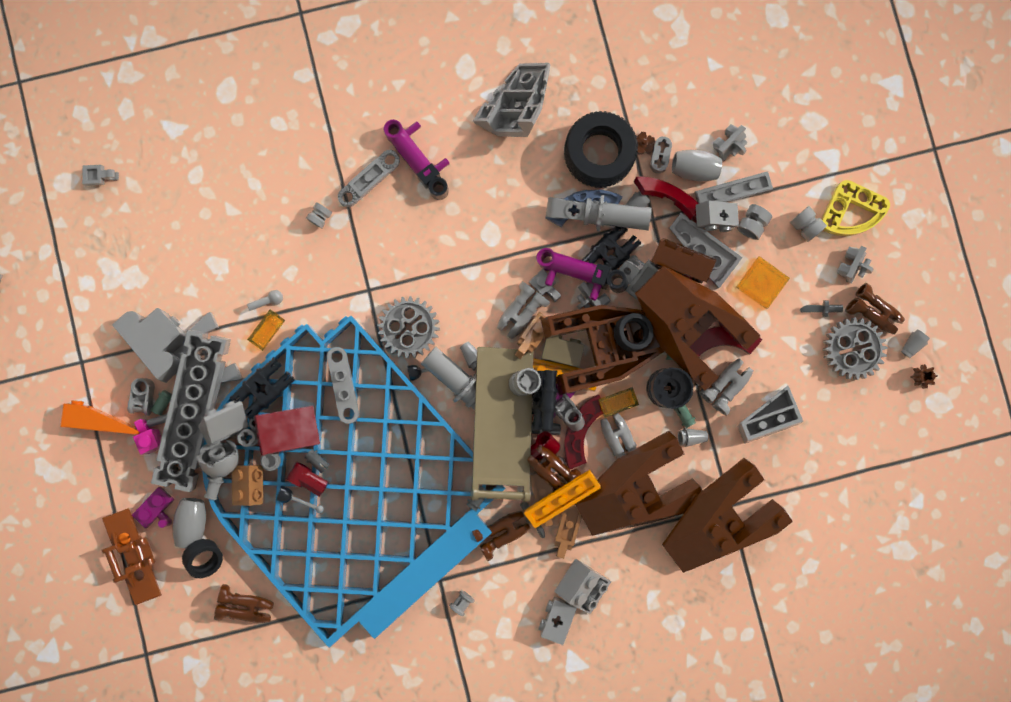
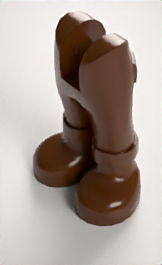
M864 283L856 292V296L859 298L853 299L847 305L845 311L849 315L862 313L864 317L868 318L878 328L895 335L898 328L887 321V319L891 318L895 322L903 324L905 318L896 308L881 299L880 296L874 295L871 285ZM863 300L868 301L869 304L877 308L881 312V314L875 311L872 307L868 306Z
M541 445L536 450L544 458L539 462L530 455L527 459L532 469L554 488L553 492L564 486L565 483L550 470L551 468L564 478L567 483L582 474L578 469L570 471L552 451Z
M522 511L510 513L487 526L492 532L488 537L506 530V532L493 538V540L480 545L487 561L493 559V551L496 548L499 549L503 545L517 540L531 528L529 523H526L515 529L513 522H517L524 517ZM479 530L472 531L477 542L483 539Z
M222 584L217 599L218 604L215 608L214 620L222 621L225 617H229V619L267 623L270 622L271 615L258 612L259 608L273 609L274 602L253 595L232 594L230 586ZM225 604H232L236 606L239 605L247 607L248 609H239L236 607L231 608L227 607Z

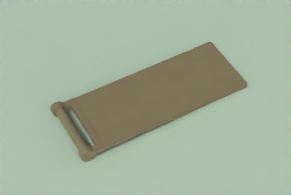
M477 348L471 500L481 498L530 501V464L527 459L531 455L532 393L525 396L513 394L509 387V379L515 372L526 368L533 369L534 352L531 354L526 352L519 359L515 356L518 349ZM479 484L523 486V491H482L478 488Z

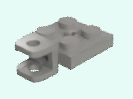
M629 258L619 269L624 272L628 284H630L625 291L637 299L635 293L660 268L650 260L643 265L638 260Z

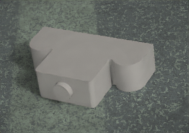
M156 308L146 318L136 312L128 311L112 324L156 379L166 383L178 372L180 358L172 353L185 342L186 334L179 327L181 323L174 316H170L160 308Z

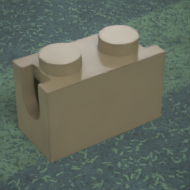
M562 336L548 338L545 341L541 360L579 368L584 345L580 344L581 341L577 339L562 340Z

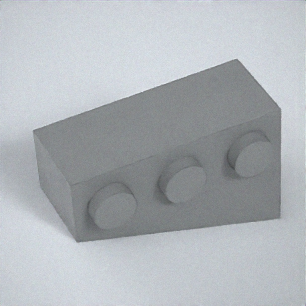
M789 385L737 426L744 444L797 426L803 422Z

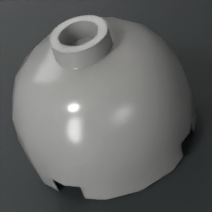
M226 440L227 443L219 442L210 447L208 444L203 446L199 450V456H196L202 471L211 477H225L237 467L239 459L238 450L234 442Z

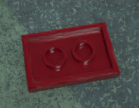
M313 406L254 416L261 455L320 444Z

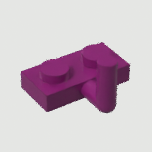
M158 487L132 516L144 528H148L157 518L160 519L158 522L160 528L170 526L172 520L163 511L175 499L162 487Z

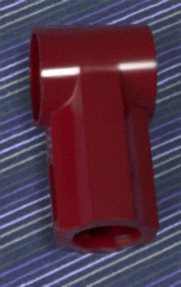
M544 431L537 436L536 443L531 446V456L538 461L543 458L536 450L540 445L557 454L560 450V443L548 431Z
M297 461L286 478L292 484L304 487L319 497L329 481L313 473L309 467Z

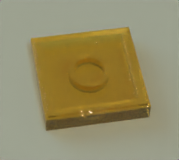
M758 256L736 288L765 309H768L790 278Z

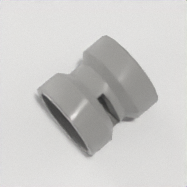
M316 202L313 206L314 210L307 215L306 219L322 229L326 218H329L332 212Z

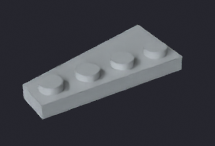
M682 213L679 214L669 228L683 246L717 259L709 278L718 288L722 286L743 258L703 228L697 227L695 222L689 220Z

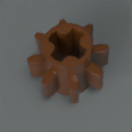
M926 364L920 366V369H913L915 373L910 378L914 379V386L921 385L922 389L928 388V384L935 385L934 380L938 375L934 373V367L927 369Z

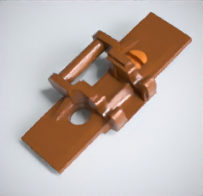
M129 508L102 518L112 546L101 551L105 553L114 576L113 582L116 583L125 579L135 605L161 596L162 594L152 571V564L155 563V559L147 538H142L139 535ZM114 549H117L119 554L123 553L127 561L128 567L125 568V574L123 575L115 558ZM135 571H143L144 577L142 580L135 578Z

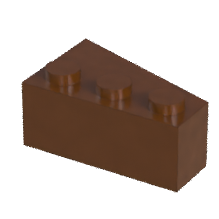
M663 238L660 240L651 262L659 267L665 266L683 276L688 275L692 277L693 281L702 284L703 281H708L717 259Z

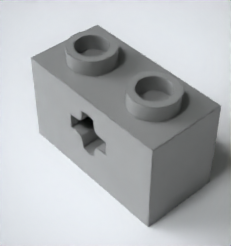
M706 201L696 204L697 227L705 228V231L717 229L720 232L731 231V228L739 226L738 204L718 201Z
M554 597L552 601L549 600L545 610L548 612L547 617L541 620L538 629L541 631V637L564 645L577 607L557 597ZM558 615L560 617L561 622L558 621L556 624H554L552 618L556 619Z

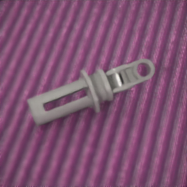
M601 195L599 201H592L591 198H587L586 202L548 197L546 217L583 220L584 225H596L598 232H600V227L604 225L649 231L652 208L607 203V201L604 202V195ZM573 205L580 209V212H577L575 215H572V212L569 211V208H572Z
M435 347L421 362V365L455 393L454 402L461 399L465 406L468 408L472 407L475 410L476 374L473 377L472 375L469 376L440 349Z

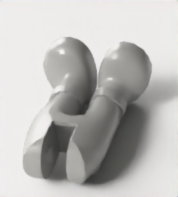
M523 281L519 285L520 295H517L503 313L497 326L502 331L509 321H512L515 325L507 335L511 339L516 337L526 327L538 307H547L550 304L545 297L536 292L531 302L518 315L526 300L535 292L532 287Z
M740 358L726 367L716 382L711 385V388L706 391L701 389L699 392L705 401L712 403L718 393L731 381V384L722 393V396L712 404L713 408L726 416L730 413L728 402H731L733 397L744 388L753 373L750 367L741 375L736 372L743 364Z
M618 412L613 414V419L617 426L615 430H612L607 418L600 420L602 432L613 451V455L616 456V460L625 455L618 437L622 439L628 453L637 447L627 423Z

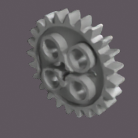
M409 296L408 301L401 297L400 303L394 299V306L389 303L387 304L389 311L382 310L386 314L385 317L379 316L383 323L377 324V326L383 330L379 331L378 334L384 335L380 341H387L385 348L392 347V354L398 351V357H401L403 353H405L407 359L410 353H412L414 358H416V352L424 355L423 349L425 348L430 351L428 345H435L432 339L439 337L435 334V331L440 330L439 327H435L439 320L433 319L437 313H430L433 307L429 306L426 308L427 302L424 301L420 304V298L418 297L415 302H413L411 296ZM408 309H412L415 312L411 319L405 317V312ZM422 316L419 321L411 326L412 331L406 330L399 339H396V336L406 329L405 325L407 323L411 325L417 317ZM393 322L400 323L398 331L394 332L391 330ZM421 323L427 325V330L424 333L417 331L418 325ZM406 336L413 338V342L409 346L403 344V339Z
M856 317L851 318V321L844 319L843 323L837 322V327L830 328L833 333L826 334L829 340H825L823 343L827 344L828 347L824 348L823 351L828 352V355L824 356V358H830L831 361L827 365H834L833 372L840 370L839 376H844L846 373V379H851L853 376L854 380H859V377L862 379L867 378V374L869 376L874 375L873 370H880L877 364H884L881 357H887V355L882 353V350L888 349V347L882 346L886 339H880L883 332H876L878 326L870 327L871 321L864 324V318L859 319L857 322ZM859 332L864 335L863 342L858 338ZM841 337L846 340L845 347L840 344ZM866 343H871V346L862 348L853 352H848L842 355L839 354V352L842 350L853 348L855 346H860ZM865 351H868L870 353L869 360L865 359L864 357ZM847 356L852 359L851 365L846 363L845 359Z

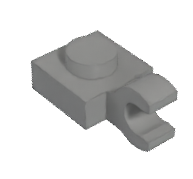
M82 165V184L85 186L104 185V179L119 180V172H115L113 169L104 170L102 165Z
M542 269L529 283L539 294L543 296L547 293L556 302L561 297V294L553 288L556 282L553 281L552 286L545 285L548 273Z

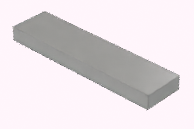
M767 171L695 191V197L698 203L706 201L729 203L772 191L773 186Z

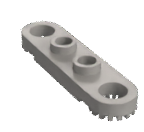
M387 150L371 162L339 191L338 200L340 204L349 208L359 202L398 167L400 163L398 154L395 151ZM389 155L394 156L395 162L387 165L385 158ZM351 193L353 195L352 201L344 202L343 195Z
M334 347L329 350L327 360L338 414L342 422L352 424L358 419L359 410L348 356L344 349ZM341 352L342 360L334 362L332 359L333 353ZM348 408L354 411V417L350 420L344 417V411Z

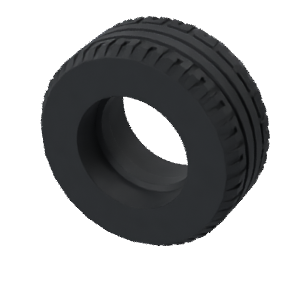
M595 111L594 113L591 112L582 116L572 125L566 138L564 158L567 168L575 179L590 187L605 188L619 183L630 172L637 157L638 141L635 132L624 118L615 115V113ZM594 135H604L611 138L618 147L616 160L608 165H597L590 162L583 153V144L586 139Z

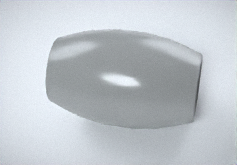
M701 150L675 152L672 162V173L692 181L716 180L719 178L722 169V159Z
M182 498L178 504L173 520V539L176 547L187 548L194 541L202 539L206 525L204 500Z

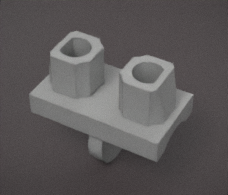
M730 124L725 130V135L729 138L724 141L719 137L713 142V148L719 153L722 161L730 154L736 156L737 153L740 155L746 153L744 146L747 144V141L745 140L746 134L744 131L746 128L741 125L738 128Z
M861 246L860 249L848 248L845 258L853 260L851 266L841 263L838 268V274L845 277L846 282L852 284L858 270H860L858 276L861 278L864 277L865 273L871 274L874 269L869 266L871 263L870 259L866 258L865 262L862 263L866 255V247Z
M584 281L578 287L582 294L577 296L580 304L577 306L578 309L582 307L589 308L590 305L592 307L608 305L611 301L605 293L597 298L596 301L591 300L589 297L593 289L592 283H585Z

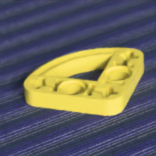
M844 180L837 185L823 214L822 221L827 225L823 230L839 236L863 233L877 225L884 218L890 208V201L886 197L857 183ZM848 186V192L844 193V189L842 187ZM859 193L867 195L866 202H861L858 199ZM835 201L842 204L841 211H836L833 208ZM882 202L881 206L884 208L879 210L878 205L875 203ZM850 203L874 213L870 220L861 225L851 227L839 226ZM832 215H836L832 220L834 225L828 227V222L826 221L831 219Z

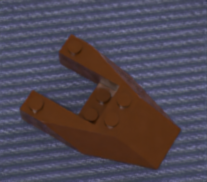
M662 266L635 293L645 316L652 324L653 333L660 348L683 371L687 372L690 378L704 391L719 377L698 357L690 346L715 321L745 349H748L761 336L715 291L665 266Z
M598 305L547 316L541 320L545 339L586 330L595 363L594 367L556 376L559 396L620 381L664 352L660 348L654 333L651 343L638 351H626L616 343L614 338L616 323L622 317L631 313H639L645 316L643 310ZM630 321L624 326V335L630 343L637 344L643 339V330L637 322Z
M670 431L618 458L597 479L601 488L575 504L592 536L682 515L702 491L699 484L693 478L659 496L648 474L684 455L677 438Z
M746 458L740 460L696 496L663 542V547L683 573L774 536L793 522L786 510L773 499L744 522L740 519L732 506L765 480L757 467Z

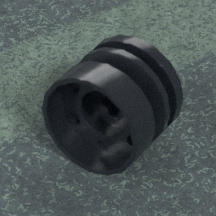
M679 368L656 370L650 375L646 385L648 398L653 404L658 407L672 409L680 408L687 404L693 395L694 388L690 376ZM671 386V390L666 391L664 387Z

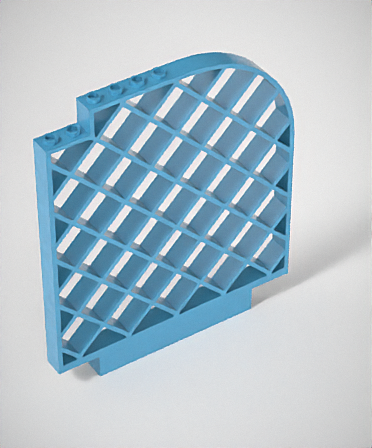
M345 316L338 323L339 326L335 330H329L324 335L325 339L323 340L310 325H300L294 331L296 334L291 338L287 337L280 343L281 347L279 349L269 352L262 364L258 363L251 369L252 372L226 396L217 409L219 411L223 409V405L231 402L230 396L243 386V381L250 378L257 368H263L273 357L278 360L286 353L285 372L288 371L292 377L294 351L320 353L318 381H293L283 391L282 411L290 410L292 384L318 386L315 418L320 444L314 445L313 450H317L319 455H347L345 484L328 483L326 487L328 489H345L343 518L316 517V510L310 507L309 516L283 515V503L277 500L275 514L249 513L250 506H241V513L225 512L218 495L217 500L209 499L211 507L221 524L328 648L357 622H360L375 639L492 533L478 513L494 499H484L480 505L481 509L477 511L470 509L453 525L450 524L452 495L470 496L471 491L452 490L454 461L473 462V451L353 316ZM351 324L356 327L354 349L344 350L347 354H354L352 380L356 399L358 398V388L385 389L384 419L358 418L356 420L359 422L383 423L381 453L354 451L356 422L349 424L347 451L321 449L323 420H340L336 416H323L325 386L333 387L332 382H325L327 353L332 349L328 348V345ZM308 332L320 344V348L293 346ZM362 335L376 351L361 350ZM360 355L382 356L387 362L386 385L358 384ZM393 370L408 386L392 385ZM270 379V381H271V382H274V383L278 380V379ZM391 390L413 391L419 398L418 421L390 419ZM249 395L248 407L256 400L254 395ZM424 405L440 422L423 421ZM351 408L350 417H345L348 420L354 417V411ZM247 418V423H248L247 429H251V427L249 426V421H250L249 418ZM389 423L417 425L416 454L387 453ZM423 425L444 426L451 434L450 456L421 455ZM248 435L246 440L252 439V435ZM455 439L471 457H454ZM236 445L237 449L245 450L244 465H253L254 450H260V447ZM298 448L279 452L281 463L278 467L277 481L263 480V485L277 486L276 498L282 486L298 487L289 481H285L287 452L309 453L311 449ZM354 456L381 457L379 486L352 485ZM387 457L415 459L414 488L385 487ZM421 459L449 461L448 490L419 488ZM312 465V472L319 476V471ZM202 471L205 490L207 491V487L209 484L208 477L211 476L207 475ZM232 478L222 479L224 483H232ZM496 485L491 491H503L505 487L504 485ZM352 490L379 491L377 520L350 519ZM312 492L310 493V503L317 506L318 496ZM385 492L413 493L411 522L383 520ZM419 493L447 495L446 524L417 522ZM230 518H240L239 529ZM249 519L274 520L272 548H255L247 540ZM282 521L308 522L307 550L280 549ZM316 522L343 524L341 552L314 551ZM349 524L377 526L375 554L348 553ZM383 526L411 528L409 556L381 554ZM416 528L446 530L417 558L415 557ZM479 530L483 539L477 542L472 531ZM260 554L272 555L271 566ZM280 555L306 557L304 584H287L279 577ZM313 557L340 558L339 586L312 585ZM347 559L375 560L373 588L345 587ZM381 561L410 563L381 590L379 589ZM292 591H304L303 603ZM311 592L338 593L336 621L317 620L310 612ZM345 594L373 595L345 623L343 622ZM325 628H336L337 630L330 635Z

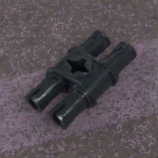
M615 226L609 233H604L603 237L595 245L591 246V251L582 261H589V263L594 264L598 259H602L605 266L611 267L612 271L617 270L630 258V254L641 245V242L638 239L632 244L637 239L636 236L632 235L622 247L619 246L616 241L628 229L623 227L619 231L621 227ZM613 249V255L607 256L608 250Z
M275 357L263 368H257L250 378L243 381V386L230 396V399L234 400L235 403L243 402L250 394L256 397V400L244 410L245 415H248L249 419H253L263 409H268L269 405L279 396H282L283 391L295 381V378L291 377L288 371L275 383L270 381V376L282 367ZM260 385H266L264 388L266 393L260 392Z
M537 371L541 378V385L534 392L533 407L531 408L534 412L532 429L553 430V417L557 411V371Z

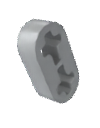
M659 137L654 144L650 168L655 173L664 172L668 166L672 142L668 137ZM661 142H665V146H668L665 147L663 153H660L661 146L659 145ZM659 157H662L661 164H664L661 168H657V164H654V162L658 161Z

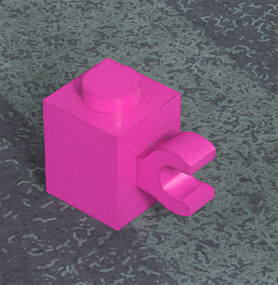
M146 419L135 421L134 424L140 434L134 436L133 439L140 455L150 454L159 450L162 439L159 429H149Z

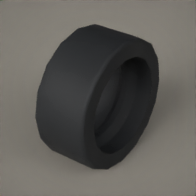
M631 313L622 317L616 323L614 338L622 349L638 351L651 343L653 327L646 316L639 313ZM630 321L637 322L643 330V339L637 344L630 343L624 335V326Z
M210 539L194 541L184 550L182 555V564L189 575L194 578L211 576L221 567L223 561L222 552L216 543ZM205 551L213 552L208 562L200 566H192V562L197 555Z

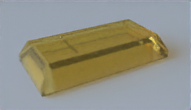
M270 309L247 340L263 351L286 320Z
M633 387L598 399L604 417L639 405Z

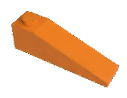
M71 400V404H63L60 427L140 434L135 426L92 406L83 405L84 401Z

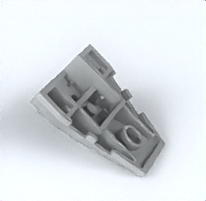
M519 63L504 80L506 84L500 90H495L492 100L488 104L485 102L481 106L473 122L497 136L528 137L542 110L551 65L549 63Z

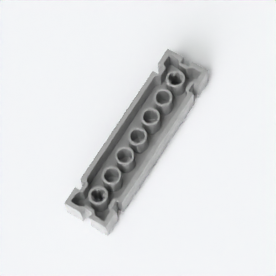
M187 330L184 346L188 347V351L181 355L156 460L161 461V465L154 468L151 484L167 487L173 483L175 484L174 489L191 492L196 488L199 473H195V469L200 467L196 456H199V450L204 446L205 441L198 426L202 418L205 417L204 414L215 409L226 361L221 359L222 355L228 354L231 339L216 335L208 339V333ZM206 350V352L208 353V357H205V355L202 354V351ZM176 464H179V467H181V470H178V467L175 466V465H176Z

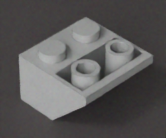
M231 401L223 405V409L219 411L213 409L205 413V417L202 418L198 426L209 447L239 434L241 430L248 427L242 402L235 403Z
M575 559L554 592L569 604L591 614L603 594L607 591L611 581L588 565Z

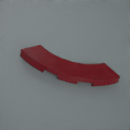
M640 176L634 179L633 182L642 195H651L662 199L666 197L674 201V205L689 220L697 219L696 204L699 203L680 188L651 177Z
M720 326L707 329L690 348L698 357L708 349L717 346L736 347L750 355L763 339L759 337L748 349H745Z
M600 395L591 398L578 409L584 418V427L579 431L567 428L564 452L566 463L570 470L587 463L584 455L585 435L591 424L599 416L607 412ZM579 417L572 418L570 422H577Z

